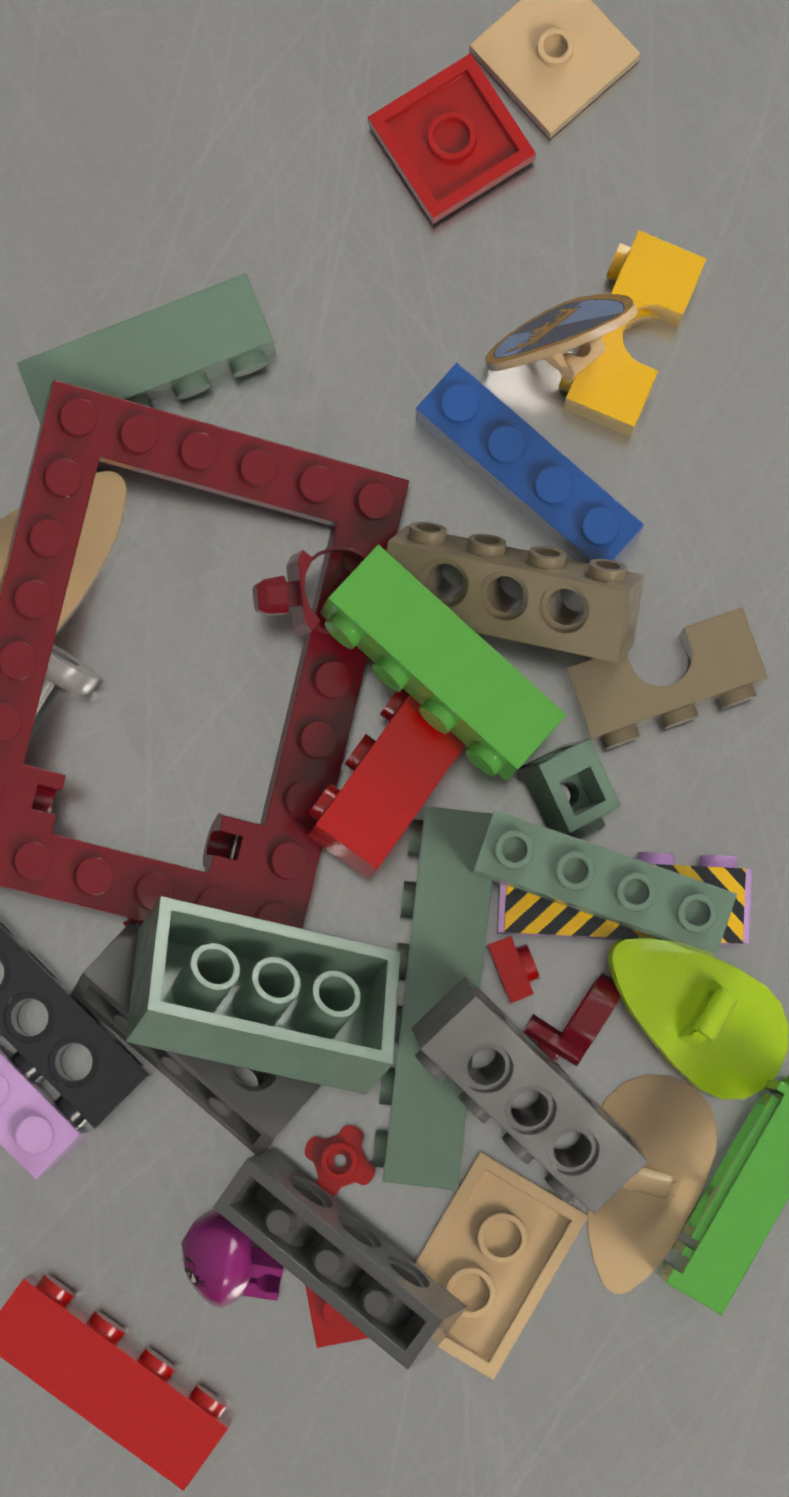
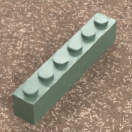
M425 806L424 820L413 819L411 822L407 856L419 857L417 882L404 881L400 918L412 919L410 944L397 942L396 951H400L398 980L405 981L403 1006L397 1005L394 1037V1043H398L396 1068H389L382 1076L379 1104L391 1105L389 1129H376L372 1167L384 1168L383 1182L458 1191L467 1108L459 1099V1095L464 1090L449 1076L443 1082H439L422 1066L415 1056L421 1049L411 1028L465 976L479 989L481 988L492 880L472 873L489 827L492 813ZM473 1055L468 1062L469 1067H472Z

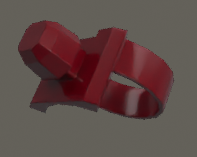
M337 546L319 551L312 557L304 550H301L292 555L286 565L288 582H286L285 576L264 579L253 586L255 611L264 615H286L289 613V608H292L293 628L300 637L312 632L314 629L323 634L331 635L326 627L319 623L321 620L309 606L305 594L306 572L313 560L330 552L347 554L360 563L367 556L353 548Z
M603 972L600 973L563 1032L533 1014L524 1028V1033L538 1042L537 1045L559 1067L561 1065L556 1061L560 1056L577 1067L621 998L614 980Z

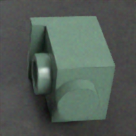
M591 739L566 743L523 765L516 771L519 780L526 781L547 828L564 834L569 833L572 837L581 839L600 830L606 825L602 816L621 806ZM561 784L565 785L570 792L569 801L562 789Z

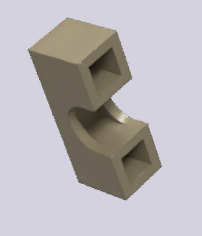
M743 607L682 629L679 636L686 653L687 668L684 676L671 685L655 686L643 681L633 670L628 654L619 663L594 658L566 668L564 677L586 739H591V742L602 739L605 749H609L641 737L638 726L661 719L663 728L666 729L699 717L696 706L719 699L723 709L757 697L754 686L762 684L768 676Z

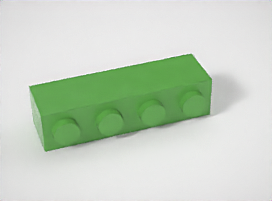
M379 544L333 592L320 612L327 619L325 622L326 629L340 644L349 649L357 646L374 662L372 669L384 684L397 692H400L402 689L408 692L421 704L419 712L434 729L443 734L451 731L468 747L466 755L478 769L491 777L498 774L507 781L567 716L566 713Z

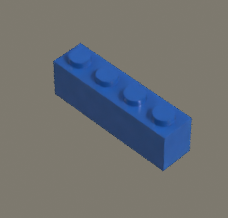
M456 362L416 407V422L575 561L590 563L593 559L618 561L640 536L644 527L640 520L459 363Z

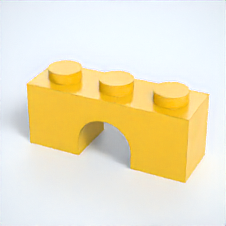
M638 230L631 247L622 243L619 244L606 277L616 281L611 294L627 295L632 298L637 306L638 314L627 324L601 337L606 350L602 356L573 379H566L562 376L558 388L568 392L564 403V410L629 438L631 437L655 382L658 370L646 366L630 356L623 343V332L630 324L644 318L658 319L678 327L702 273L706 258Z

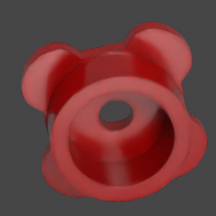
M346 1125L340 1130L339 1134L326 1139L319 1136L312 1137L305 1146V1156L314 1162L318 1174L316 1182L332 1196L338 1194L341 1187L355 1182L360 1185H366L371 1182L375 1175V1167H372V1162L366 1159L365 1151L362 1147L364 1134L361 1129L354 1125ZM341 1154L346 1158L344 1166L339 1167L335 1165L334 1158L336 1155Z

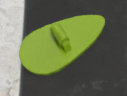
M646 937L625 938L616 941L611 946L608 953V963L614 984L626 1009L672 1067L698 1090L718 1099H745L764 1090L768 1080H773L778 1075L788 1052L789 1024L781 1002L766 985L722 960L665 940Z

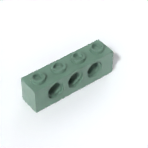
M495 809L472 873L707 956L717 955L737 893Z

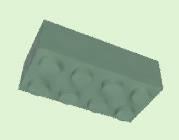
M160 896L138 929L125 1042L367 1095L393 1064L400 951Z

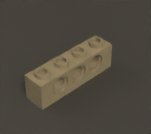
M431 522L411 523L410 526H405L388 541L387 553L476 633L619 663L634 646L644 575L628 572L627 566L619 561L593 559L590 563L566 559V553L557 548L536 546L530 548L529 551L506 546V540L489 534H474L469 538L446 534L447 529L444 526ZM442 564H450L459 570L463 577V586H455L446 580L442 572ZM501 576L511 577L520 584L523 590V599L513 598L504 591L501 585ZM560 589H569L576 592L583 601L584 611L569 609L561 599Z

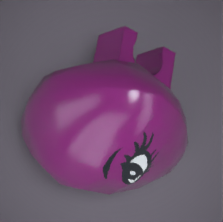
M215 1209L206 1212L195 1220L181 1242L184 1271L192 1286L203 1299L217 1308H223L235 1302L241 1296L277 1301L284 1267L262 1248L251 1246L252 1240Z

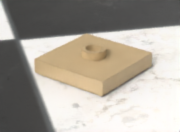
M520 0L469 45V51L549 139L634 66L641 56V53L592 0Z

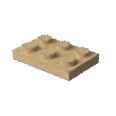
M481 1151L475 1158L415 1264L467 1306L438 1347L494 1380L586 1222L588 1215Z

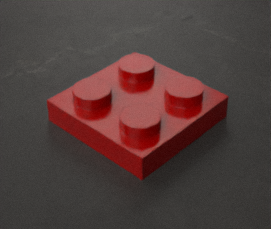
M471 53L368 116L370 128L433 224L536 160V152Z

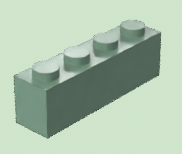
M245 273L32 356L16 364L41 424L50 384L54 380L153 407V401L175 393L177 399H185L197 395L211 386L209 379L232 371L234 377L253 373L268 364L266 357L275 354L276 350L248 275Z

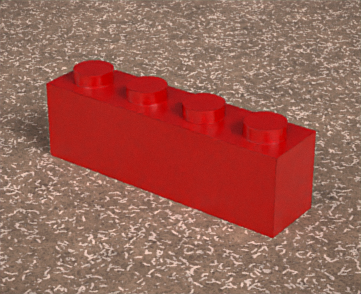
M404 689L400 692L396 691L379 714L389 723L375 741L365 734L344 763L354 772L341 790L330 783L308 813L318 820L308 834V837L366 879H369L377 871L466 746L451 731L443 734L434 729L420 714L419 708L421 704Z
M44 1273L40 1280L31 1274L23 1278L0 1310V1357L184 1491L228 1430L232 1421L223 1415L227 1405L212 1392L198 1384L192 1392L172 1378L176 1368L155 1351L146 1347L142 1354H139L121 1341V1338L126 1333L125 1330L106 1315L95 1310L91 1317L73 1306L70 1302L75 1294L52 1276Z

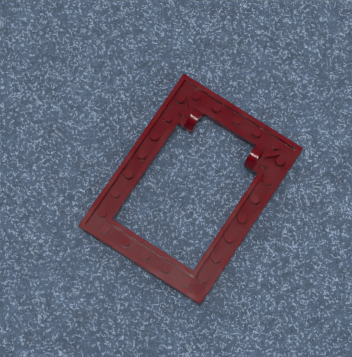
M54 380L50 384L0 583V887L144 922L159 897L162 896L303 929L322 850L321 845L308 837V834L318 822L308 813L330 783L337 787L368 657L357 646L353 649L346 648L332 635L323 634L315 629L305 635L261 822L257 823L218 813L211 825L203 853L205 872L52 834L56 818L55 814H51L52 805L56 793L63 790L66 775L61 772L26 764L24 760L99 461L330 525L332 527L326 549L335 546L353 548L366 556L378 544L387 552L388 541L398 531L410 480ZM330 552L324 556L312 606L313 612L321 620L319 623L324 626L327 619L320 612L327 599L361 564L358 560L347 554ZM238 837L233 859H230L233 842Z

